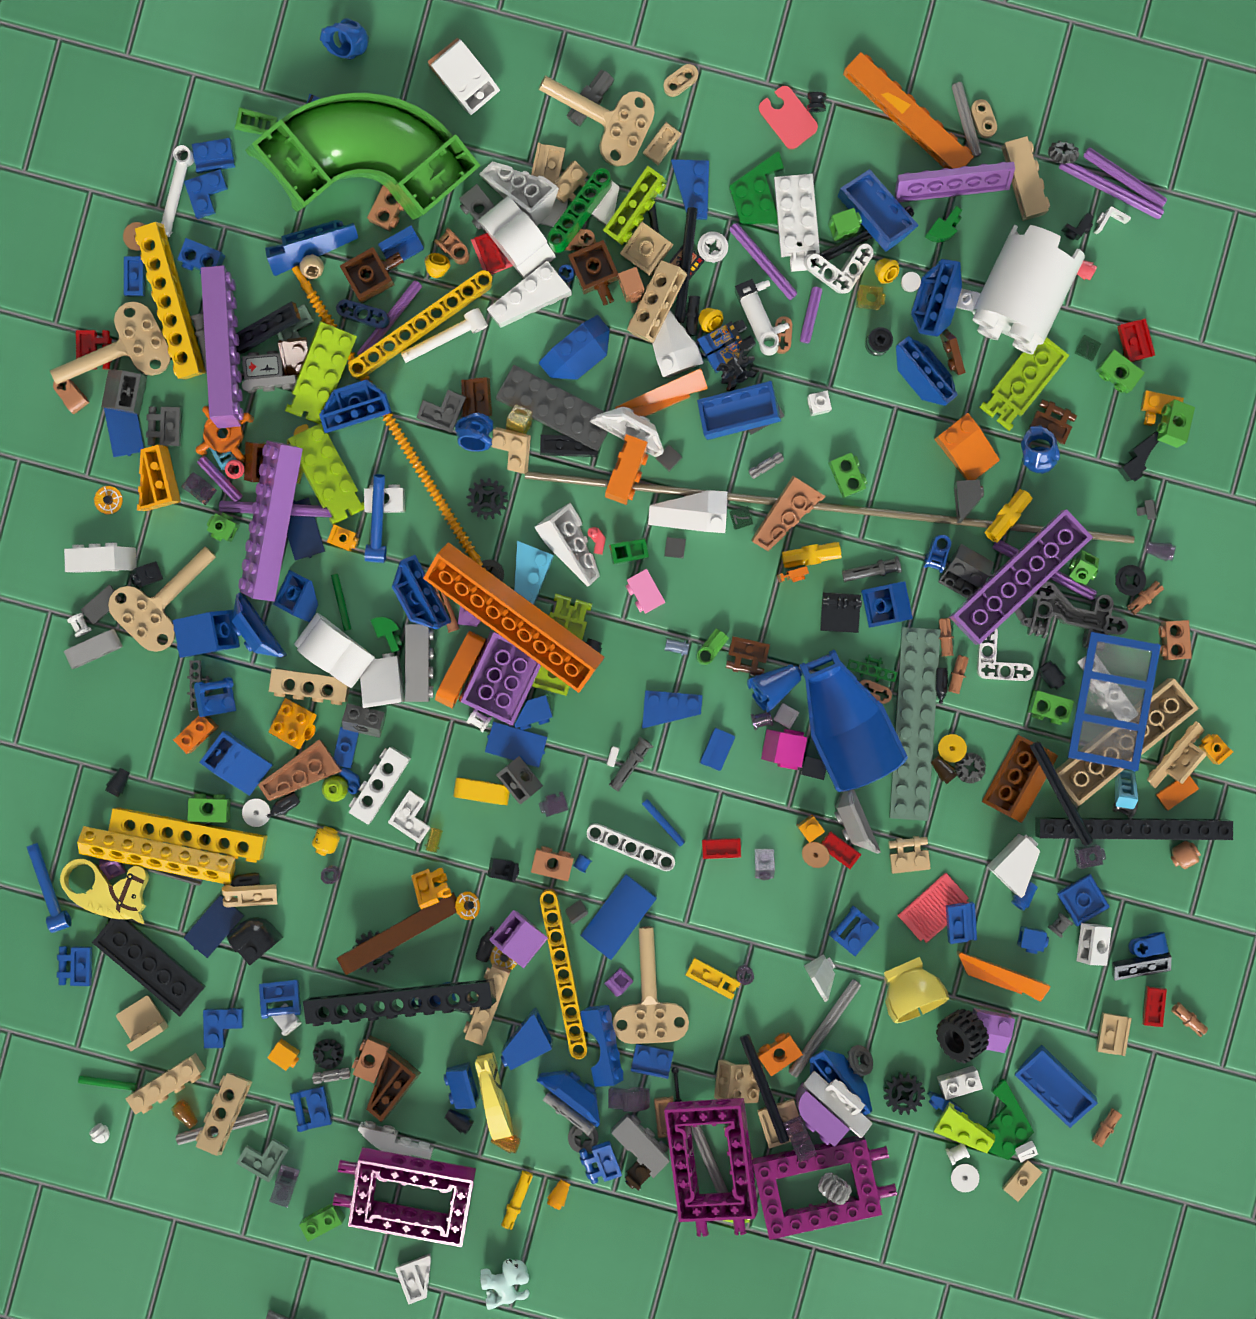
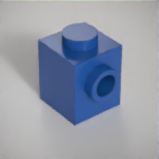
M1021 926L1017 945L1021 948H1026V952L1037 954L1038 951L1044 952V947L1047 948L1049 942L1047 933L1043 930Z

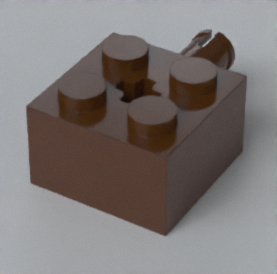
M604 240L569 254L570 264L583 294L597 290L603 306L608 305V301L609 303L614 302L615 300L611 295L608 285L618 280V272ZM594 264V266H597V270L593 271L590 265Z
M372 247L341 264L340 268L362 304L395 285L389 275V270L404 263L399 252L385 260L380 259L376 250ZM367 272L370 274V278L368 279L365 276V273Z

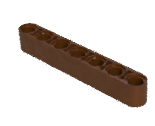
M452 892L450 897L439 899L438 903L419 910L337 957L336 959L345 975L352 973L457 913L455 908L457 897L454 892Z

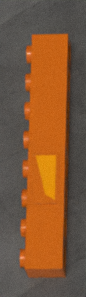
M860 52L845 68L843 75L943 168H960L967 166L974 157L971 150L966 146H962L954 134L948 133L940 121L934 120L929 116L930 113L926 108L920 107L915 103L916 100L912 95L906 94L901 90L902 87L898 82L888 78V74L884 69L874 65L870 56Z

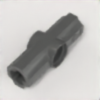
M601 69L591 84L587 85L580 95L600 105L603 95L613 84L614 78ZM573 108L567 114V118L579 127L588 117Z

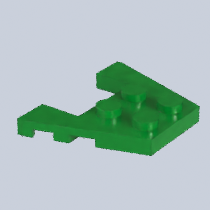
M779 152L773 154L729 186L740 224L778 225L777 212L766 175L784 170Z
M1002 1079L992 1092L1006 1105L985 1128L995 1135V1142L988 1152L1009 1160L1016 1153L1015 1149L1022 1146L1034 1131L1007 1082Z

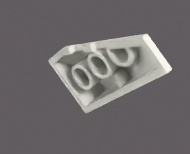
M669 311L654 343H652L663 377L675 376L704 363L696 342L691 339L685 328L680 325L674 314Z
M706 490L682 498L652 504L649 506L648 525L725 533L727 491Z
M569 503L543 519L535 526V529L544 543L586 586H590L600 575L593 554L588 551L586 545L588 542L587 537L583 536L580 528L582 526L581 519L572 504Z

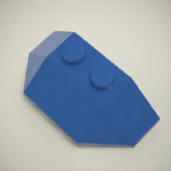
M941 259L936 266L922 277L911 312L920 334L938 337L951 325L962 290L961 264L959 261Z
M598 315L594 316L556 344L542 358L539 365L550 378L578 380L607 356L610 329Z
M908 336L896 346L897 370L922 400L946 406L958 396L957 391H955L952 375L927 345Z
M367 379L333 390L319 416L324 432L329 433L392 413L386 393Z
M416 555L405 558L399 563L392 589L408 619L411 622L436 630L450 624L451 620L432 585L423 579L425 572Z
M241 592L236 594L232 622L235 625L233 629L238 636L242 635L245 639L244 645L250 652L253 651L258 654L286 657V652L247 597Z
M823 1050L810 1058V1075L815 1071L827 1083H831L835 1079L841 1081L865 1105L860 1112L864 1116L872 1112L867 1084L858 1074L853 1073V1069L849 1067L850 1063L844 1055Z
M562 1070L539 1073L536 1081L596 1127L600 1125L597 1093L592 1085L581 1082L580 1077L573 1071Z

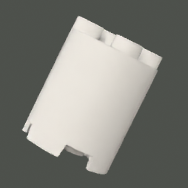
M1014 225L972 310L974 315L973 321L979 324L977 331L983 336L998 340L1001 333L1014 338L1012 345L1015 348L1028 354H1034L1037 345L1044 343L1085 255L1080 249H1076L1072 257L1060 250L1058 245L1061 236L1051 231L1030 225L1024 235H1019L1017 232L1018 226Z

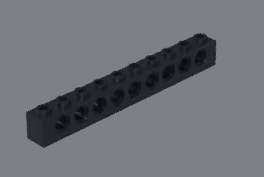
M1035 817V837L1040 839H1079L1069 818ZM1082 818L1092 839L1233 840V821L1228 819Z
M494 979L309 997L303 1001L305 1023L321 1026L324 1025V1022H331L332 1025L340 1024L342 1020H349L350 1023L361 1021L362 1018L374 1021L382 1016H386V1019H393L402 1014H405V1017L416 1016V1013L422 1012L424 1015L435 1014V1011H442V1013L454 1012V1009L470 1011L473 1010L472 1007H480L481 1010L491 1008L497 1000ZM472 991L478 994V1000H474L471 997ZM452 993L459 996V1002L453 1000ZM434 995H436V996H438V997L440 998V1000H441V1003H440V1004H437V1003L434 1001V999H433V996H434ZM415 997L421 999V1006L415 1003ZM397 999L403 1002V1008L397 1005ZM378 1001L384 1003V1009L379 1008ZM360 1003L366 1006V1011L360 1009ZM341 1005L347 1007V1013L341 1010ZM323 1007L329 1010V1015L323 1012Z

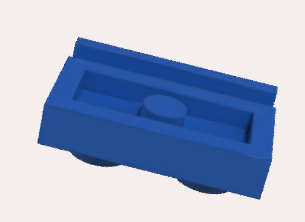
M230 138L192 144L197 173L235 167Z
M975 903L946 905L948 942L955 944L977 940Z
M636 1044L631 1071L668 1079L674 1050L646 1044Z

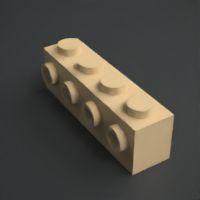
M1028 136L1005 142L1001 148L1005 162H1014L1015 164L1011 183L1022 221L1045 215L1049 211L1050 203L1048 197H1045L1043 192L1044 182L1042 178H1039V164L1037 160H1034L1032 154L1034 152L1032 142L1028 140Z
M493 963L491 968L487 967L484 979H494L497 1002L489 1009L481 1010L480 1007H472L473 1010H471L470 1014L473 1015L471 1022L467 1021L463 1031L467 1033L465 1036L466 1040L483 1046L511 969Z
M194 1053L140 1087L125 1099L135 1115L139 1112L144 1114L153 1108L152 1104L158 1101L160 1104L168 1099L169 1093L174 1091L176 1094L184 1089V1084L188 1081L194 1083L202 1077L200 1074L206 1068L197 1054Z

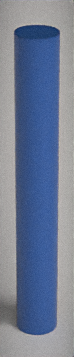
M646 799L642 805L679 846H682L685 843L684 839L652 803Z

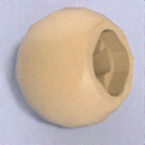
M311 254L302 258L299 268L306 278L316 279L322 275L324 264L318 256Z

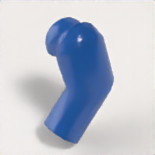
M344 767L339 775L348 780V792L354 795L359 792L361 787L360 778L356 773Z

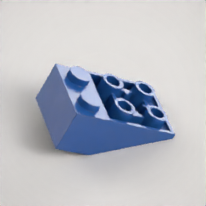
M222 731L199 762L211 772L249 796L273 766L229 731Z

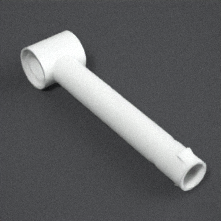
M184 145L177 146L173 152L174 159L177 162L161 222L164 224L167 237H170L173 233V222L187 167L194 163L193 152ZM188 152V157L185 160H181V154Z
M476 308L464 315V321L401 352L405 362L407 363L470 330L472 333H477L485 329L488 325L480 309Z

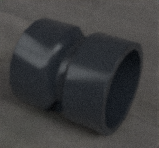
M884 327L873 329L865 341L867 352L873 356L884 355L893 344L892 333Z

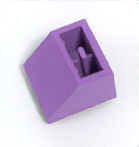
M513 910L489 940L505 955L522 968H525L548 937L524 915Z

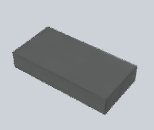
M108 585L81 609L92 624H96L110 612L108 606L109 599L115 591L111 585ZM118 594L117 601L120 603L124 599Z

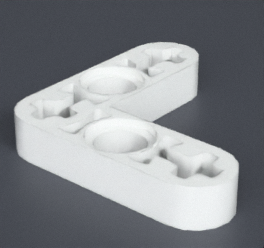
M869 244L857 245L841 271L818 254L807 255L804 259V266L810 273L837 293H848L871 260L873 248ZM861 249H866V250H865V253L867 254L866 256H862V257H861V255H862ZM811 259H816V260H815V263H816L817 265H819V266H822V267H821V268H819V267H817V266H812V267H811L812 262H811L810 260H811ZM852 263L857 265V272L855 274H851L849 271ZM827 268L831 269L833 273L830 279H826L824 276V271ZM836 279H837L838 281H846V282L844 283V285L846 286V288H841L842 285H841L840 283L834 282V281H835Z
M997 629L993 631V634L989 635V640H993V644L988 642L978 645L977 674L981 678L1028 681L1033 677L1034 670L1028 664L996 662ZM984 646L992 648V654L989 657L984 656L982 653ZM985 665H987L989 669H995V665H997V677H994L995 673L988 672L987 676H985V673L981 672V669L985 668ZM1003 666H1008L1010 669V674L1007 677H1003L1000 674V669ZM1025 667L1029 671V675H1025V678H1023L1022 674H1015L1016 678H1013L1015 670H1023Z

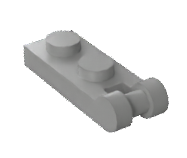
M297 376L249 379L243 381L242 388L250 394L255 393L257 389H263L264 392L275 391V388L282 387L283 390H291L295 385Z

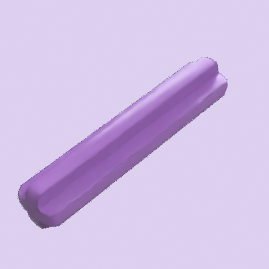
M813 287L800 337V342L810 343L822 294V288Z
M203 456L197 461L200 467L234 502L241 500L242 494L207 457Z

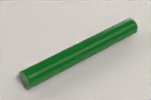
M333 574L331 579L344 631L351 630L339 575Z
M79 1076L78 1083L132 1091H136L137 1083L87 1076Z

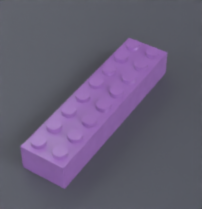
M224 265L201 267L209 417L217 428L240 427L241 420H244L243 409L240 408V401L243 400L241 389L239 390V383H241L242 379L237 365L240 364V355L236 346H239V337L235 332V327H238L237 316H234V309H237V301L233 297L236 284L235 280L231 277V273L226 270Z
M269 440L266 441L263 447V464L259 468L260 480L256 485L257 497L256 502L252 506L253 519L249 524L250 535L245 545L247 552L242 562L243 574L238 586L239 592L252 599L275 602L303 449L290 444Z
M1067 509L1060 511L955 610L949 618L975 645H980L1093 538L1092 535Z

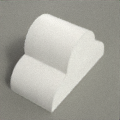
M506 196L478 219V222L523 279L546 261L550 263L556 258L539 228L509 196Z
M316 613L294 643L298 648L297 650L305 658L351 688L375 658L319 613Z

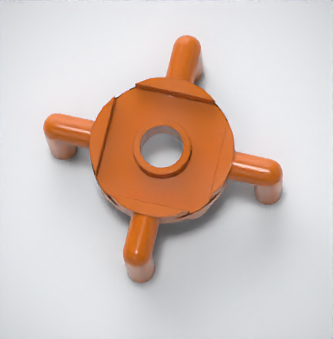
M204 406L202 411L208 420L204 426V442L196 447V453L205 456L207 455V449L210 447L220 453L232 452L237 460L245 463V455L238 448L243 440L242 426L226 428L228 435L225 438H219L218 431L221 428H217L210 419L209 407ZM244 413V420H241V425L246 421L252 423L254 417L249 413Z

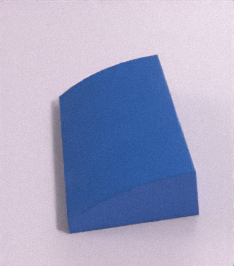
M870 169L840 188L837 197L848 209L854 208L856 213L859 212L862 220L861 224L885 252L918 227L917 222Z
M772 381L697 400L703 434L707 440L781 422Z
M625 874L580 936L612 960L655 902L657 896Z
M1043 1045L1038 1047L1015 1072V1076L1069 1128L1098 1104L1097 1097Z

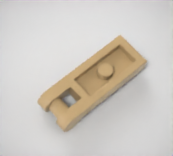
M276 884L238 887L225 885L222 887V895L224 896L223 906L225 907L277 904Z

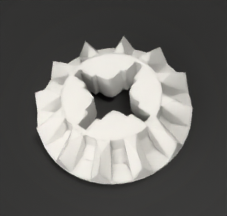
M708 232L700 238L697 249L699 255L706 262L715 263L721 261L727 255L728 242L722 234ZM716 240V248L718 250H714L709 254L710 248L707 245H712Z

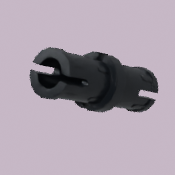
M688 296L687 313H685V318H687L686 332L689 336H697L701 298L699 296Z

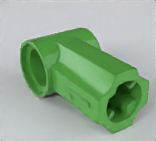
M716 628L697 652L696 659L701 665L710 664L729 637ZM702 651L709 652V661L701 660L700 653Z

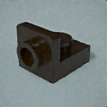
M636 1161L625 1172L626 1184L631 1189L636 1188L639 1191L641 1185L651 1176V1170L644 1164L640 1165Z

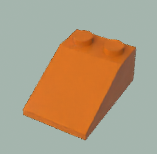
M969 413L934 439L966 480H976L1000 461L984 433Z

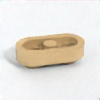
M686 64L665 79L664 92L670 97L680 95L697 81V68L694 65ZM687 73L692 75L690 79L685 77ZM675 85L677 88L675 90H671L670 86Z
M976 100L971 106L970 112L977 133L982 138H990L997 131V123L991 106L986 100ZM982 106L984 111H979L978 107ZM985 124H989L991 129H986Z

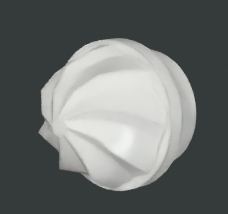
M99 1123L90 1130L89 1134L92 1141L104 1143L108 1140L110 1132L106 1125L103 1126L102 1123Z

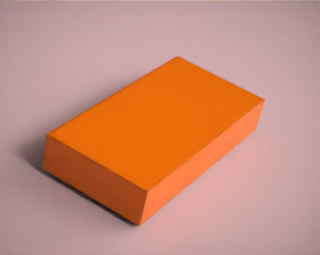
M1189 775L1183 784L1175 780L1155 795L1165 810L1168 811L1199 788Z

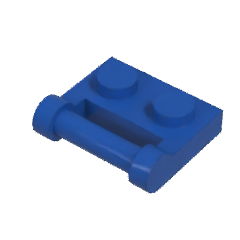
M231 677L223 678L221 681L196 682L194 684L199 717L236 711L232 690L233 680ZM223 688L224 694L205 697V691Z
M852 905L847 916L828 935L853 956H856L879 929V926ZM856 916L859 917V921L844 939L841 938L840 935Z
M299 980L259 984L262 1019H267L269 1016L286 1014L301 1015ZM293 1000V1006L268 1009V1003Z
M324 1085L290 1093L298 1121V1132L332 1124ZM302 1097H306L310 1122H305L300 1099Z

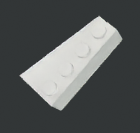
M546 261L487 308V310L501 328L530 313L539 311L543 307L571 296L572 292L550 263Z

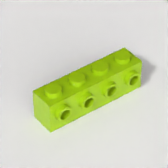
M647 166L603 231L621 245L624 242L627 243L633 235L632 231L635 226L638 227L643 221V215L646 210L649 211L653 207L655 197L664 191L665 183L667 182L665 178Z

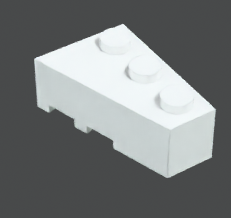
M105 543V547H101V544H89V548H84V545H72V549H64L65 572L132 571L134 568H137L136 548L120 547L117 546V543Z

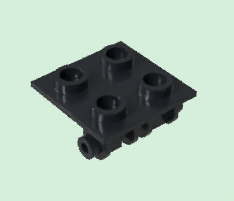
M823 592L820 631L859 633L860 608L862 607L861 595Z

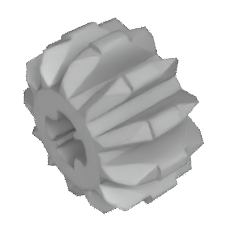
M826 1173L822 1176L818 1184V1189L822 1195L838 1205L844 1204L852 1192L850 1185L833 1173Z

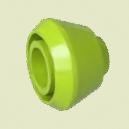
M330 776L322 784V793L329 801L337 802L347 795V782L340 776Z

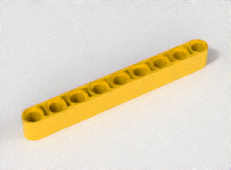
M485 270L479 271L357 356L349 364V371L352 377L363 379L489 291L492 287L491 274ZM482 277L489 280L486 285H482L478 281ZM466 288H470L473 290V294L466 296L463 294V291ZM451 299H455L458 302V304L454 307H450L447 304V302ZM439 310L442 312V315L439 318H434L431 315L432 312ZM419 321H424L426 327L419 329L416 327V324ZM403 332L411 334L407 340L401 339L400 336ZM393 343L395 348L392 351H387L384 349L385 345ZM377 354L379 359L376 362L369 361V356ZM356 365L363 366V371L361 373H354L353 368Z
M546 889L540 896V904L569 1050L573 1058L582 1059L587 1054V1040L580 1015L581 1010L559 899L555 890ZM552 894L554 901L552 903L545 902L544 895ZM549 913H556L558 919L555 922H551L548 920L547 915ZM557 931L562 935V938L560 940H553L551 934ZM561 950L565 953V957L558 959L555 956V952ZM565 969L569 972V976L562 978L558 972ZM570 988L573 994L566 997L563 995L562 990ZM574 1007L577 1012L575 1015H568L566 1009ZM572 1026H578L580 1028V1032L578 1034H573L570 1032V1028ZM575 1045H582L584 1051L577 1053L573 1048Z

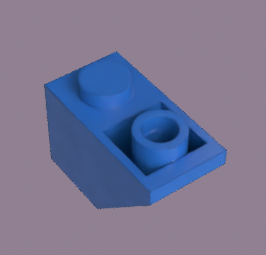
M547 695L526 702L514 724L515 728L520 727L521 730L531 728V724L538 722L539 725L550 722L549 718H552L553 714Z

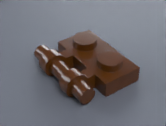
M1042 399L1039 406L1045 408V412L1036 411L1028 429L1041 425L1054 434L1058 443L1064 445L1072 429V426L1066 424L1067 420L1074 422L1077 415L1071 413V410L1067 408L1063 409L1056 406V403L1052 401L1048 402ZM1051 413L1060 415V420L1051 417Z
M732 636L728 655L736 657L734 662L727 661L725 668L732 669L733 672L737 673L738 671L746 672L750 676L763 674L764 669L757 666L758 662L766 663L770 644ZM741 659L752 660L751 666L741 664Z

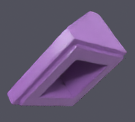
M99 859V867L108 880L126 873L123 863Z
M619 968L604 984L618 997L634 981L622 968Z

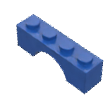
M609 1005L590 1006L580 1011L583 1030L592 1034L600 1046V1059L591 1068L594 1086H614L624 1079L619 1058L620 1053L616 1043V1033L612 1023V1013L610 1012Z

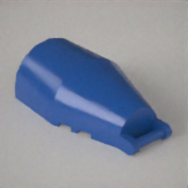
M835 650L809 663L799 664L806 682L811 738L835 790L844 792L868 785L885 777L905 763L908 756L883 704L879 700L877 701L870 691L844 666ZM828 662H833V665L810 674L809 672Z

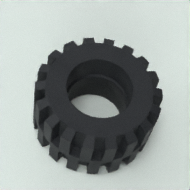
M958 1009L942 1019L937 1025V1041L940 1043L941 1049L943 1048L944 1053L958 1063L970 1062L984 1052L989 1045L987 1028L984 1027L983 1021L979 1020L976 1014H972V1011Z

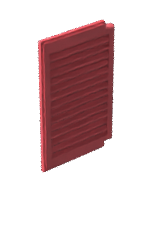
M945 872L897 916L920 941L924 939V942L927 943L947 926L946 905L969 903L967 902L968 897Z

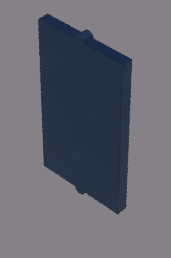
M309 498L299 501L293 500V504L311 505ZM290 515L287 536L295 561L306 557L312 558V555L325 552L315 517Z
M222 895L216 899L184 937L193 946L194 950H198L206 958L214 952L245 916L236 907L223 906L224 897Z

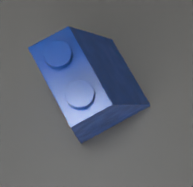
M233 610L207 612L173 620L179 657H191L239 648L238 635L233 629V626H235L232 622Z
M534 1008L503 1047L501 1060L504 1066H508L510 1070L550 1051L553 1047L554 1041L537 1008Z

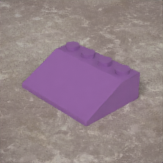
M491 630L458 700L513 726L541 665L501 635Z

